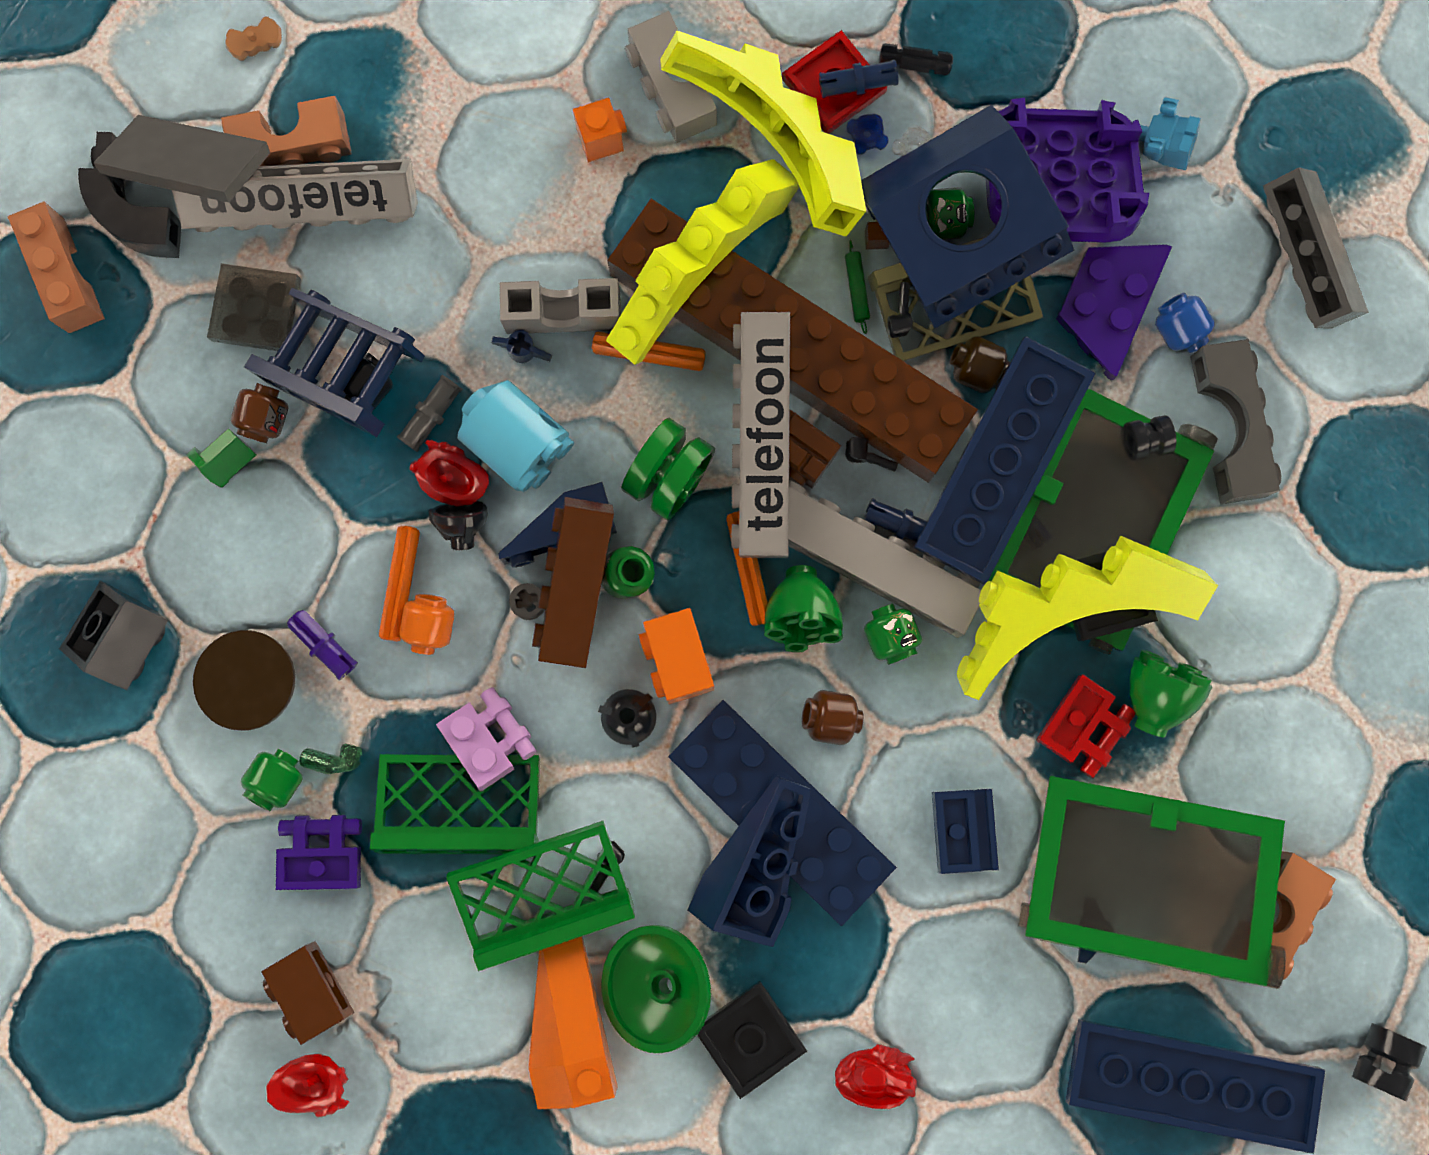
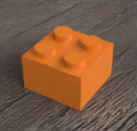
M690 608L643 622L646 632L638 635L645 658L647 660L654 659L658 671L652 672L650 675L658 698L666 696L667 702L670 705L714 691L715 686Z

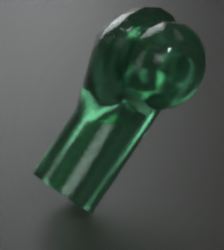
M345 743L340 748V755L337 756L306 748L300 755L299 763L301 767L327 775L353 771L361 764L359 758L362 755V749L359 746Z

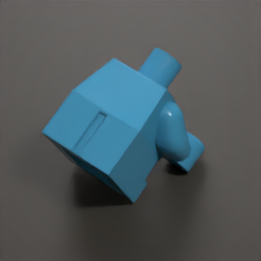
M1164 97L1160 113L1153 115L1150 126L1140 125L1142 133L1139 141L1144 142L1143 155L1164 166L1186 170L1197 140L1201 118L1193 116L1189 118L1179 117L1176 115L1179 100Z

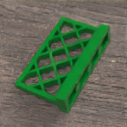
M380 754L374 833H371L370 850L377 854L502 855L538 843L540 756L533 755L527 760H523L520 755L506 756L513 767L515 765H531L530 780L517 792L504 777L499 779L514 796L496 812L482 796L498 781L482 792L476 791L463 777L467 773L466 769L463 767L457 771L453 766L462 765L456 755ZM389 764L407 765L415 774L398 791L388 781ZM413 765L425 766L418 771ZM435 765H447L455 775L437 791L423 776ZM421 780L434 795L416 811L403 798V795ZM461 780L474 795L455 811L442 796ZM389 789L393 793V795L387 800V792ZM530 789L528 803L522 796ZM398 800L413 814L401 826H385L386 811ZM440 800L453 815L440 827H431L421 816L435 802ZM480 800L493 815L481 827H470L461 816ZM519 800L529 810L528 827H510L501 816ZM418 820L424 827L410 826ZM458 820L464 827L450 826ZM499 820L504 827L491 826Z
M604 820L451 871L446 875L472 945L473 959L478 971L635 918L633 900L624 881ZM599 835L603 848L596 860L576 852L582 840ZM572 844L570 849L565 846ZM553 850L566 856L557 874L537 865L543 853ZM533 857V859H532L531 862L525 860V859H528V858ZM605 857H607L609 866L602 864ZM572 859L592 868L583 885L563 877ZM516 864L527 869L518 887L498 878L504 866ZM494 870V872H493L492 875L486 873V872H489V871ZM600 871L613 877L618 889L601 894L589 887L597 872ZM532 873L553 881L545 898L524 890ZM475 877L488 884L478 900L464 894L459 881ZM559 884L579 893L573 904L562 907L550 901ZM493 886L514 894L506 911L485 903ZM520 897L540 906L535 917L523 920L511 914ZM468 905L475 908L472 915ZM546 909H548V910L551 911V912H548V913H545V914H544V912H545ZM480 911L501 919L495 931L479 936L474 922Z

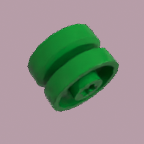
M671 418L665 419L647 439L631 464L621 486L623 492L637 501L649 497L654 491L651 499V510L667 521L673 518L693 494L715 453V447L700 437L689 441L683 447L686 440V428Z

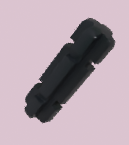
M884 43L881 46L879 63L895 60L896 64L899 65V69L929 73L930 69L934 70V74L945 76L951 72L953 54L950 52L938 51V54H933V50L903 46L902 49H897L898 45Z

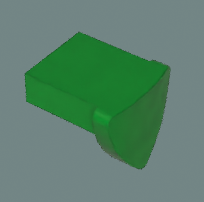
M228 428L204 451L200 452L194 447L186 455L204 477L216 486L223 488L229 482L228 480L257 454Z

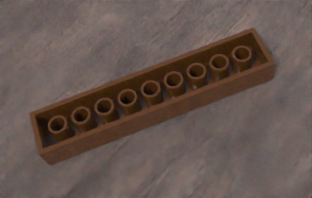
M650 199L608 258L610 276L618 278L620 283L635 292L639 285L635 281L653 250L677 241L687 221L655 200ZM731 251L710 272L674 315V318L741 361V349L733 348L734 324H741V312H790V393L855 436L867 439L869 445L928 483L937 473L978 411L974 406L734 251Z

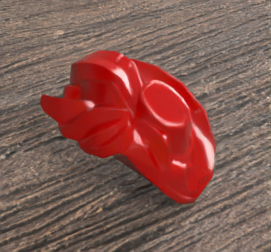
M426 440L425 444L429 450L410 464V471L415 474L420 488L429 497L441 503L454 506L471 505L483 497L489 485V475L485 469L478 463L468 459L465 456L464 450L457 446H451L447 442L438 443L433 440Z
M877 1044L872 1049L853 1052L842 1059L836 1068L835 1085L845 1099L857 1105L873 1109L898 1107L909 1097L914 1098L916 1095L917 1081L911 1076V1069L907 1065L910 1061L915 1060V1058L908 1053L900 1052L897 1048H889L881 1044Z
M322 1054L305 1055L291 1060L276 1070L266 1086L267 1102L276 1110L286 1113L313 1112L317 1118L333 1115L337 1110L344 1109L350 1103L348 1100L341 1098L344 1093L343 1085L348 1081L346 1070L344 1067H339L329 1056Z

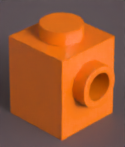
M609 97L573 109L576 129L588 162L624 151L622 133L627 132L626 124L621 110H613Z

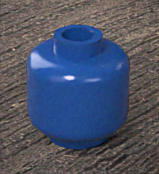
M1181 293L1169 299L1158 308L1160 314L1156 318L1155 325L1171 350L1180 351L1187 349L1189 353H1192L1209 343L1208 335L1214 329L1215 321L1199 296H1187L1186 293Z

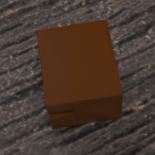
M867 222L865 228L866 250L888 249L890 244L878 222Z

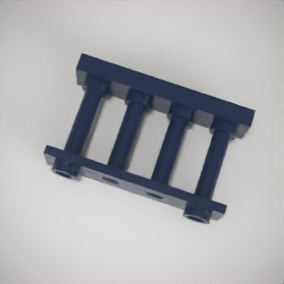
M291 288L288 294L299 302L304 309L275 357L270 356L266 361L251 354L244 368L267 384L374 437H378L385 424L372 415L375 409L372 404L402 354L419 362L423 361L425 355L413 346L415 339L405 331L394 327L392 332L334 307L330 305V300L314 290H310L306 294ZM320 316L331 321L302 370L297 369L294 374L289 372L291 370V367L288 366L317 317ZM345 328L357 333V338L330 383L325 382L322 387L317 386L318 380L315 378ZM373 341L386 346L385 352L358 397L353 396L351 401L344 399L346 394L343 391Z

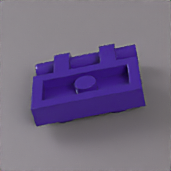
M309 815L295 816L294 820H280L278 823L279 836H293V848L276 849V890L361 888V847H345L346 835H361V818L347 819L346 815H332L330 819H311ZM329 835V847L309 848L310 836Z

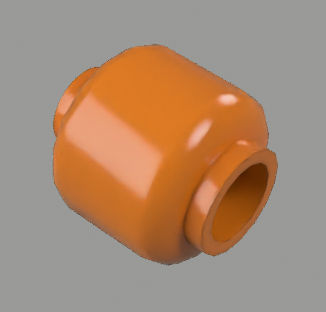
M417 594L415 600L405 603L399 635L404 642L411 645L412 652L432 655L435 653V648H442L450 643L455 613L453 608L446 604L447 599L435 595Z

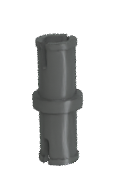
M441 375L440 380L424 402L419 401L415 406L417 409L416 413L397 438L418 452L436 424L441 426L445 420L442 416L463 389L446 376Z

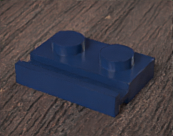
M992 789L932 792L938 873L999 870Z

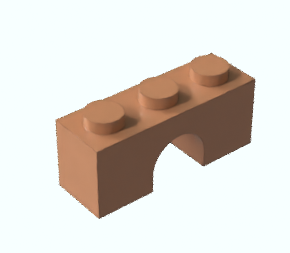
M335 96L297 103L299 112L298 124L293 131L281 136L271 134L270 126L259 110L221 117L224 133L267 142L271 153L260 166L298 165L315 161L334 162L339 160L341 156L352 154L345 115Z
M45 201L9 215L8 219L49 320L67 333H72L105 319L91 284L81 276L70 254L78 251L65 219Z
M1282 851L1277 890L1279 916L1273 926L1267 983L1278 986L1280 980L1286 979L1291 973L1294 966L1292 958L1299 946L1306 943L1313 932L1312 922L1318 911L1325 908L1330 902L1333 895L1331 888L1336 878L1291 852ZM1242 920L1238 921L1220 955L1247 960L1251 923Z

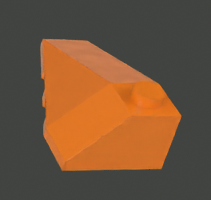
M583 936L539 951L529 1057V1073L538 1109L577 1108L615 1098L618 1085Z

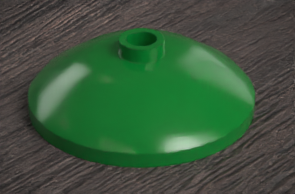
M661 925L638 927L624 934L614 944L606 958L601 979L603 1004L612 1026L627 1043L645 1052L666 1053L685 1046L699 1033L710 1008L711 983L703 957L686 936L675 929ZM668 979H670L672 983V991H670L668 988Z

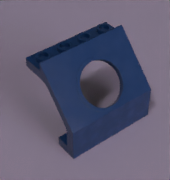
M992 105L861 180L868 213L873 220H877L934 328L939 327L1074 251L1067 232L1069 226L1013 127ZM964 172L978 174L989 180L1000 195L1002 212L999 222L994 230L981 241L969 245L948 243L939 238L927 222L926 204L928 197L938 183L954 174Z

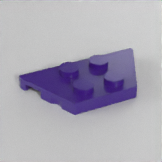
M1170 245L1089 247L1084 253L1056 320L1068 333L1076 337L1078 345L1087 355L1091 353L1104 368L1103 374L1112 381L1120 371L1172 249Z

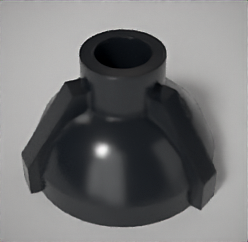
M481 501L462 506L442 504L429 509L430 522L445 540H450L451 549L453 550L473 548L475 546L474 536L484 526L488 516L487 506Z
M633 689L620 690L612 694L603 706L600 705L598 710L601 713V723L606 734L617 743L632 745V748L640 746L639 743L649 737L656 724V710L651 701L653 697L649 693L645 695ZM626 708L632 709L635 713L633 722L625 724L620 720V713Z

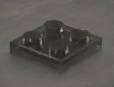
M221 263L207 338L212 342L278 351L292 329L297 301L288 293L291 288L299 290L301 278L293 273Z

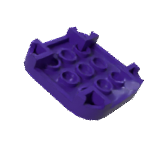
M1025 98L1011 99L1009 106L998 112L1013 127L1069 226L1067 232L1071 242L1107 243L1121 241L1132 235L1141 222L1149 200V193L1144 192L1138 144L1142 128L1139 120L1131 122L1127 116L1114 110L1115 102L1104 100L1100 101L1096 111L1026 108ZM986 179L987 209L992 222L997 225L1002 212L1001 199L995 186Z

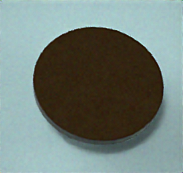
M251 630L233 631L214 640L199 657L193 675L194 695L200 709L211 721L231 730H254L273 722L288 706L295 688V670L286 649L274 638Z

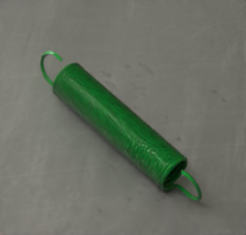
M850 239V252L844 257L854 321L861 323L862 331L866 335L867 325L865 320L871 317L861 260L862 256L859 251L852 252L853 243Z

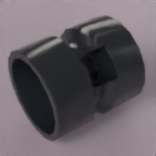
M1372 1023L1364 1045L1369 1050L1368 1054L1359 1056L1352 1077L1407 1102L1414 1083L1410 1071L1420 1067L1427 1047ZM1383 1057L1396 1063L1391 1074L1380 1069Z

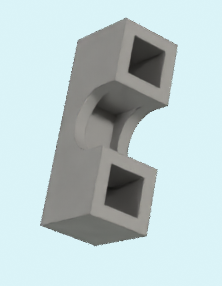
M667 11L628 28L629 44L625 46V51L632 67L639 66L644 76L640 81L648 100L655 99L660 109L656 111L661 128L665 133L670 131L675 142L678 143L716 126L717 108L708 91L690 81L677 82L671 79L667 72L661 70L660 59L678 30L670 12Z
M618 278L578 279V286L569 290L546 289L540 285L539 281L500 282V321L506 334H512L517 330H524L527 333L609 331L613 329L621 315Z

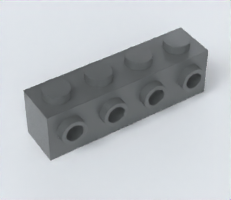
M1298 167L1263 185L1267 196L1268 209L1275 218L1280 232V242L1289 256L1293 267L1294 280L1301 289L1306 303V313L1314 327L1334 328L1369 313L1317 172Z

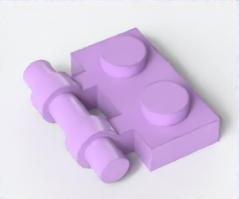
M493 687L488 688L480 695L487 706L486 710L480 714H477L469 702L436 724L480 792L514 770L513 765L506 756L517 750L522 759L527 760L537 752L530 742L531 734L525 726H520L510 712L512 710L511 705L505 697L500 698ZM496 722L499 723L507 735L498 743L488 730V727Z

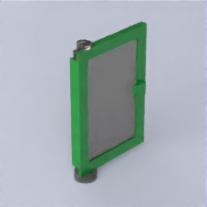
M1088 388L988 581L991 582L996 572L999 571L1040 588L1043 571L1049 564L1054 563L1058 553L1074 560L1104 553L1110 547L1116 545L1120 536L1167 555L1212 458L1218 438L1201 427L1182 424L1178 432L1175 431L1176 449L1173 454L1158 456L1152 453L1146 459L1131 461L1126 454L1123 444L1122 433L1124 424L1136 420L1149 423L1151 419ZM1072 621L1069 622V623H1067V624H1064V625H1066V626H1068V627L1074 629V625H1073V622H1072ZM1133 628L1092 638L1089 646L1107 655H1111L1113 649L1123 651Z
M1050 776L1030 903L1021 902L1017 926L1026 928L1024 937L1039 939L1040 941L1235 982L1279 989L1285 973L1286 953L1284 947L1271 944L1285 820Z

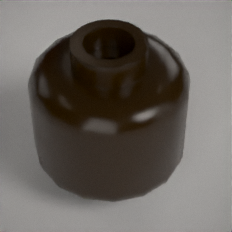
M978 336L972 337L965 345L959 343L950 358V364L954 366L953 376L955 381L979 393H988L993 388L996 389L1010 363L1007 360V352L1003 347Z

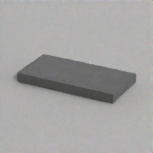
M137 115L95 160L94 165L99 174L229 203L271 152L266 141Z

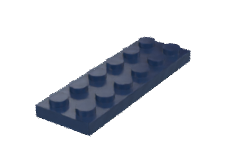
M1025 336L1014 353L913 548L983 585L988 582L1096 373Z
M724 700L668 756L738 826L776 776L810 788L802 837L796 841L793 858L798 861L797 871L795 875L790 877L841 927L897 868Z
M1078 1019L1065 1102L1072 1106L1314 1154L1325 1070L1318 1066Z

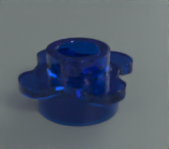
M866 114L860 116L857 120L851 119L847 123L846 131L852 136L856 154L863 155L867 150L874 148L882 150L887 146L888 137L883 134V120L879 115ZM864 132H869L871 136L865 137Z

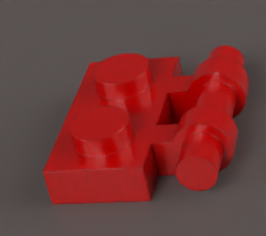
M1081 674L1077 677L1036 741L1068 763H1073L1078 754L1082 752L1087 757V760L1080 771L1093 779L1101 767L1106 768L1112 757L1109 754L1120 737L1125 738L1131 730L1129 724L1136 713L1125 704L1121 706L1116 715L1108 711L1116 696L1084 674ZM1100 722L1107 729L1095 745L1088 739Z

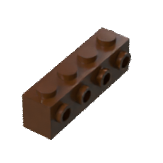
M565 497L563 509L555 507L551 532L558 533L556 548L548 547L545 571H552L549 586L542 585L538 609L545 610L543 624L535 623L532 647L539 648L538 661L586 668L614 517L613 505Z

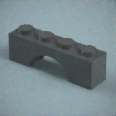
M1249 339L1202 346L1190 356L1197 393L1210 396L1222 403L1230 412L1236 429L1235 443L1231 452L1222 462L1213 467L1220 505L1266 498L1280 491L1281 470L1279 465L1274 463L1271 447L1273 446L1274 438L1271 427L1266 425L1264 415L1266 399L1263 389L1258 386L1257 382L1258 360L1256 353L1251 350Z

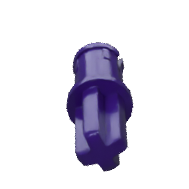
M298 611L288 620V628L311 650L309 655L311 657L316 656L339 681L345 677L344 674L348 675L357 666L358 662L334 640L336 635L332 632L328 634L306 611Z

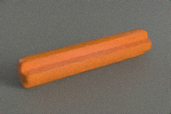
M595 332L592 341L593 353L627 359L606 341L610 333ZM655 341L642 362L701 371L704 367L706 354L702 348Z
M739 511L727 515L726 521L730 538L732 524H739ZM733 548L750 624L752 626L763 625L768 602L758 559L741 558L739 556V548Z
M399 526L397 528L379 630V637L383 640L394 642L401 640L399 632L403 608L409 599L420 536L419 530L415 527Z

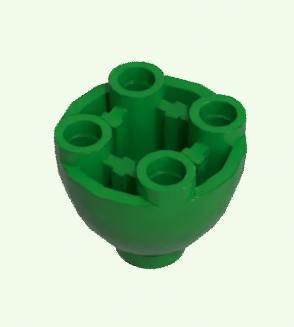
M796 565L788 568L785 572L786 578L777 586L768 601L764 619L765 637L785 644V650L793 653L806 651L808 645L840 642L843 638L842 613L833 593L817 577V570L808 565Z
M1141 650L1139 657L1134 658L1129 682L1130 697L1137 716L1135 727L1151 735L1165 738L1169 729L1182 724L1202 707L1212 690V679L1201 675L1203 671L1196 667L1179 662L1178 667L1175 668L1163 662L1164 657L1150 651Z

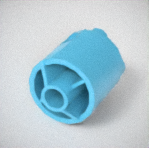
M509 380L478 389L470 396L462 408V425L458 431L457 439L516 491L525 492L531 486L535 489L541 486L551 473L547 467L555 458L562 459L574 445V441L569 438V432Z

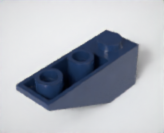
M603 482L564 492L498 553L499 559L504 564L511 563L512 568L522 567L535 562L534 556L547 553L548 547L556 548L558 533L551 532L555 507L563 509L565 497L609 504ZM614 520L610 535L617 533Z

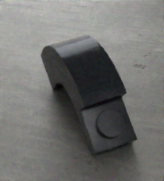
M97 132L96 146H93L91 149V162L94 168H78L79 188L89 212L100 225L126 247L153 257L179 258L181 239L179 218L168 207H142L128 203L124 191L125 179L99 174L94 162L117 137L113 132Z

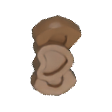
M265 16L257 27L248 26L243 32L229 29L226 35V48L234 58L243 61L247 56L252 57L258 52H266L270 48H278L282 41V30L273 19Z

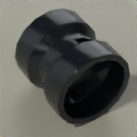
M1168 416L1154 417L1149 423L1136 420L1124 424L1122 433L1123 444L1126 454L1131 461L1146 459L1152 453L1158 456L1174 453L1176 449V433L1174 425Z

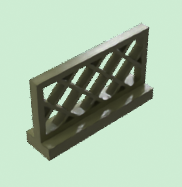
M985 237L980 238V239H977V240H974V241H970V242H967V243H964V244H960V245L973 244V243H976V242H978V241H981V240L984 239ZM901 263L875 270L868 276L871 291H875L893 354L902 361L967 342L975 336H987L1043 318L1030 275L1021 280L1023 288L1017 286L1018 282L1008 287V291L1000 306L988 300L980 303L996 312L988 327L981 328L968 321L976 306L967 310L964 317L958 315L952 319L960 323L954 336L949 339L933 333L934 327L931 323L926 329L913 322L911 328L924 334L916 349L903 352L899 337L890 338L887 318L888 316L899 314L890 309L886 294L900 291L901 282L910 283V287L913 285ZM909 289V296L913 298L909 305V313L911 314L917 301L920 302L916 292ZM1013 292L1026 298L1030 314L1018 317L1005 310ZM1001 316L1009 319L997 324ZM965 327L973 330L972 332H968L961 335ZM928 338L936 341V343L925 346Z

